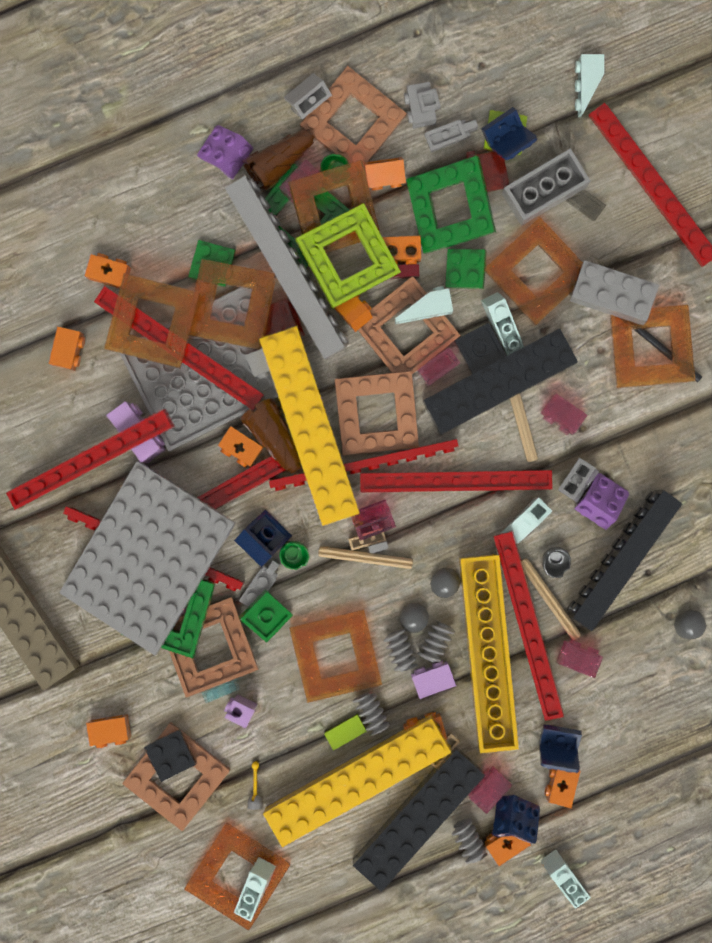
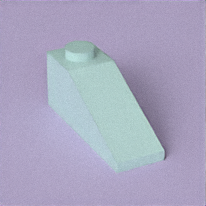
M443 286L433 288L432 292L426 294L396 317L395 325L452 314L453 307L449 288L444 289Z

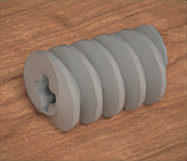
M435 620L438 625H431L435 631H428L431 639H424L428 645H421L424 653H417L435 663L434 661L441 662L438 654H445L442 648H448V644L445 641L452 640L448 634H455V631L450 626L438 620Z
M405 629L394 631L384 639V642H390L386 649L393 650L389 656H395L391 663L398 664L394 671L403 672L418 666V664H412L416 659L414 656H410L413 650L407 649L410 646V642H404L408 636L401 635L405 632Z
M372 692L365 693L353 700V703H360L356 707L357 710L363 709L359 716H366L362 723H369L366 731H373L370 736L378 734L390 726V723L385 721L386 715H380L383 712V708H377L380 705V701H374L377 695L375 693L371 694Z
M471 818L457 822L453 826L455 830L452 832V836H459L455 839V842H462L458 847L459 850L465 849L462 856H469L465 861L466 864L478 862L488 855L485 846L482 845V840L478 839L479 834L475 832V826L471 825Z

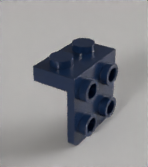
M514 107L481 128L488 146L504 160L514 158L518 153L529 148L538 140L534 133L522 125L518 112Z
M543 724L539 739L541 766L547 769L578 773L580 770L578 748L582 731Z
M516 795L497 797L492 835L496 837L513 836L530 844H535L537 842L540 807Z

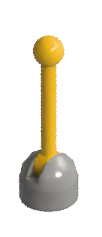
M255 761L252 763L253 795L248 799V809L251 810L263 809V800L257 795V769L259 768V763Z

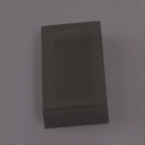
M582 190L565 200L594 222L606 207L604 203L586 190Z

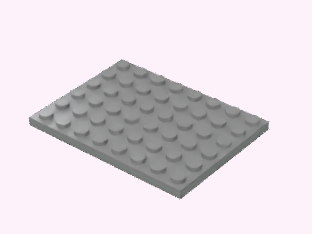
M255 281L164 325L168 330L264 394L261 401L279 397L271 372H269L270 376L266 378H255L245 356L262 349L259 339L280 332ZM144 336L118 348L150 415L152 416L166 409L175 426L160 434L169 452L242 416L250 409Z
M137 461L59 593L153 655H157L236 522L145 464Z

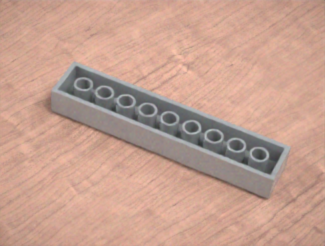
M244 176L227 186L225 189L324 359H328L347 348L348 345L346 343L349 341L344 332H339L336 327L339 323L335 316L329 315L327 311L329 306L324 298L322 299L318 296L317 293L320 291L315 282L310 281L307 277L310 275L307 268L298 262V259H300L299 254L295 248L293 249L289 246L290 239L286 232L279 229L278 226L281 224L276 215H273L268 210L271 206L266 198L260 196L259 192L261 189L257 182L252 178L249 179Z

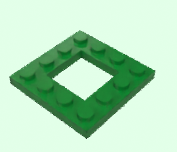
M474 156L406 179L418 234L421 238L423 254L496 233L479 156ZM464 182L472 218L438 229L431 193Z
M295 164L291 166L265 197L271 206L268 210L277 216L295 193H299L325 215L315 228L350 211V209ZM286 232L290 239L289 246L293 249L295 248L300 256L298 262L308 268L309 264L295 238Z
M202 579L188 603L180 632L172 630L162 649L189 658L195 657L216 583Z

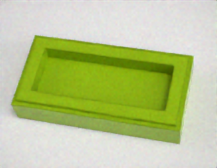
M356 714L324 732V735L334 751L367 731L360 717Z

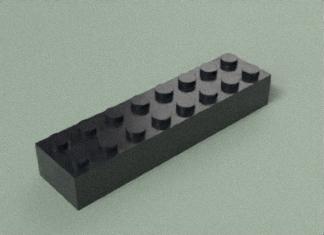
M559 328L424 399L422 403L441 436L578 363V360Z
M654 490L648 493L645 497L646 503L635 511L633 515L635 516L634 520L626 524L623 528L624 534L620 539L617 538L611 546L613 548L612 551L604 555L600 561L602 565L598 570L595 569L589 577L591 579L587 586H582L578 592L580 596L576 601L573 600L569 604L567 615L590 631H593L682 506V502L665 490Z
M455 747L437 769L434 767L353 858L352 866L382 892L485 777L484 771L458 747Z

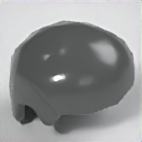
M554 547L548 549L543 554L542 566L550 577L561 578L570 569L571 557L567 550L561 547Z
M442 568L432 576L430 585L436 596L449 598L458 591L461 580L459 574L454 569Z
M410 603L402 609L399 621L407 632L418 633L427 626L429 613L423 605Z
M687 610L678 615L674 623L676 633L681 638L688 640L701 637L707 627L705 617L700 612Z

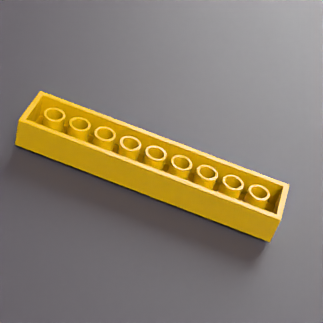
M297 326L259 339L322 526L360 514Z
M498 554L459 558L478 750L480 753L518 750L500 558Z
M431 714L418 721L412 727L396 733L265 808L263 815L280 845L284 847L451 753V747Z

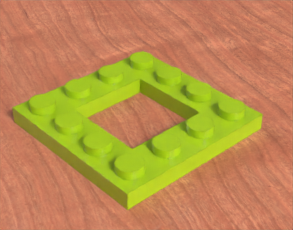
M364 203L295 239L332 309L401 272ZM355 231L373 265L341 281L323 247Z

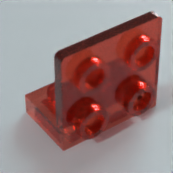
M474 151L466 153L465 159L479 156L487 192L502 190L509 185L505 160L495 151L475 155Z
M283 299L252 313L260 338L296 326L300 337L305 336L296 310L289 299Z

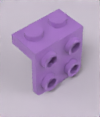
M217 125L201 147L197 156L218 167L227 177L234 179L244 164L242 160L250 155L253 147L241 135Z
M598 473L586 495L576 504L574 509L606 530L618 519L629 496V492L601 473Z

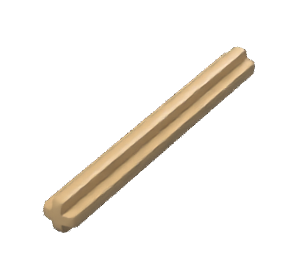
M521 394L511 398L510 401L527 462L537 460L538 457Z
M321 546L318 553L320 557L411 569L413 565L411 558Z
M527 558L523 559L524 572L570 638L572 640L579 638L581 633L530 561Z

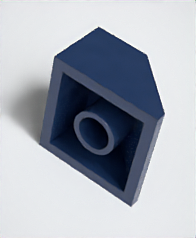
M265 509L234 541L262 567L292 535Z

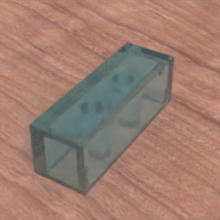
M234 679L201 693L205 703H209L239 690L240 686L237 679Z

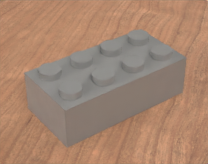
M570 148L504 187L502 195L521 226L587 188L590 179Z
M584 260L570 301L644 325L649 317L659 284Z

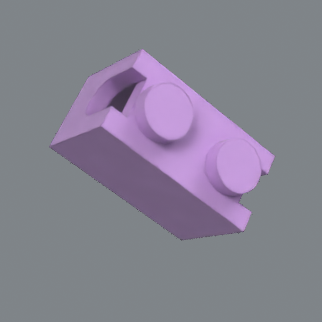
M441 660V662L432 663V667L427 669L425 667L417 668L411 674L419 699L456 686L447 661L443 663V660Z
M237 694L235 699L230 698L224 711L227 712L225 718L246 728L258 704Z

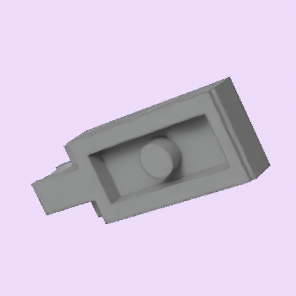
M459 119L425 132L424 136L430 152L467 139L471 136V132L478 130V124L476 119L468 123L465 120Z
M273 560L268 568L263 566L239 601L248 607L265 589L269 591L277 580L278 575L274 572L280 564Z

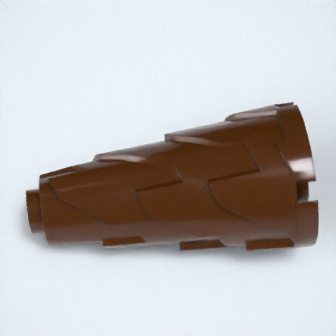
M303 128L292 135L289 134L275 144H271L261 151H256L242 160V163H246L243 166L250 178L256 181L257 184L261 183L263 185L260 189L263 192H267L291 168L290 166L304 155L303 153L312 146L315 136L310 129L306 130Z
M274 399L263 400L254 405L255 409L247 410L241 416V422L254 435L257 441L266 448L273 459L278 461L287 472L293 473L300 469L301 461Z

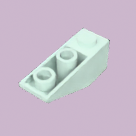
M581 54L579 60L575 62V73H578V80L575 81V92H578V99L575 100V111H578V117H581L604 75V54Z
M497 292L481 300L486 315L506 355L508 356L523 348V342L505 298Z
M535 497L501 533L513 531L516 543L518 544L552 510L539 497Z
M554 850L540 860L550 877L575 909L591 898L557 850Z
M261 858L257 859L248 875L235 908V914L250 922L252 921L276 868L275 865Z

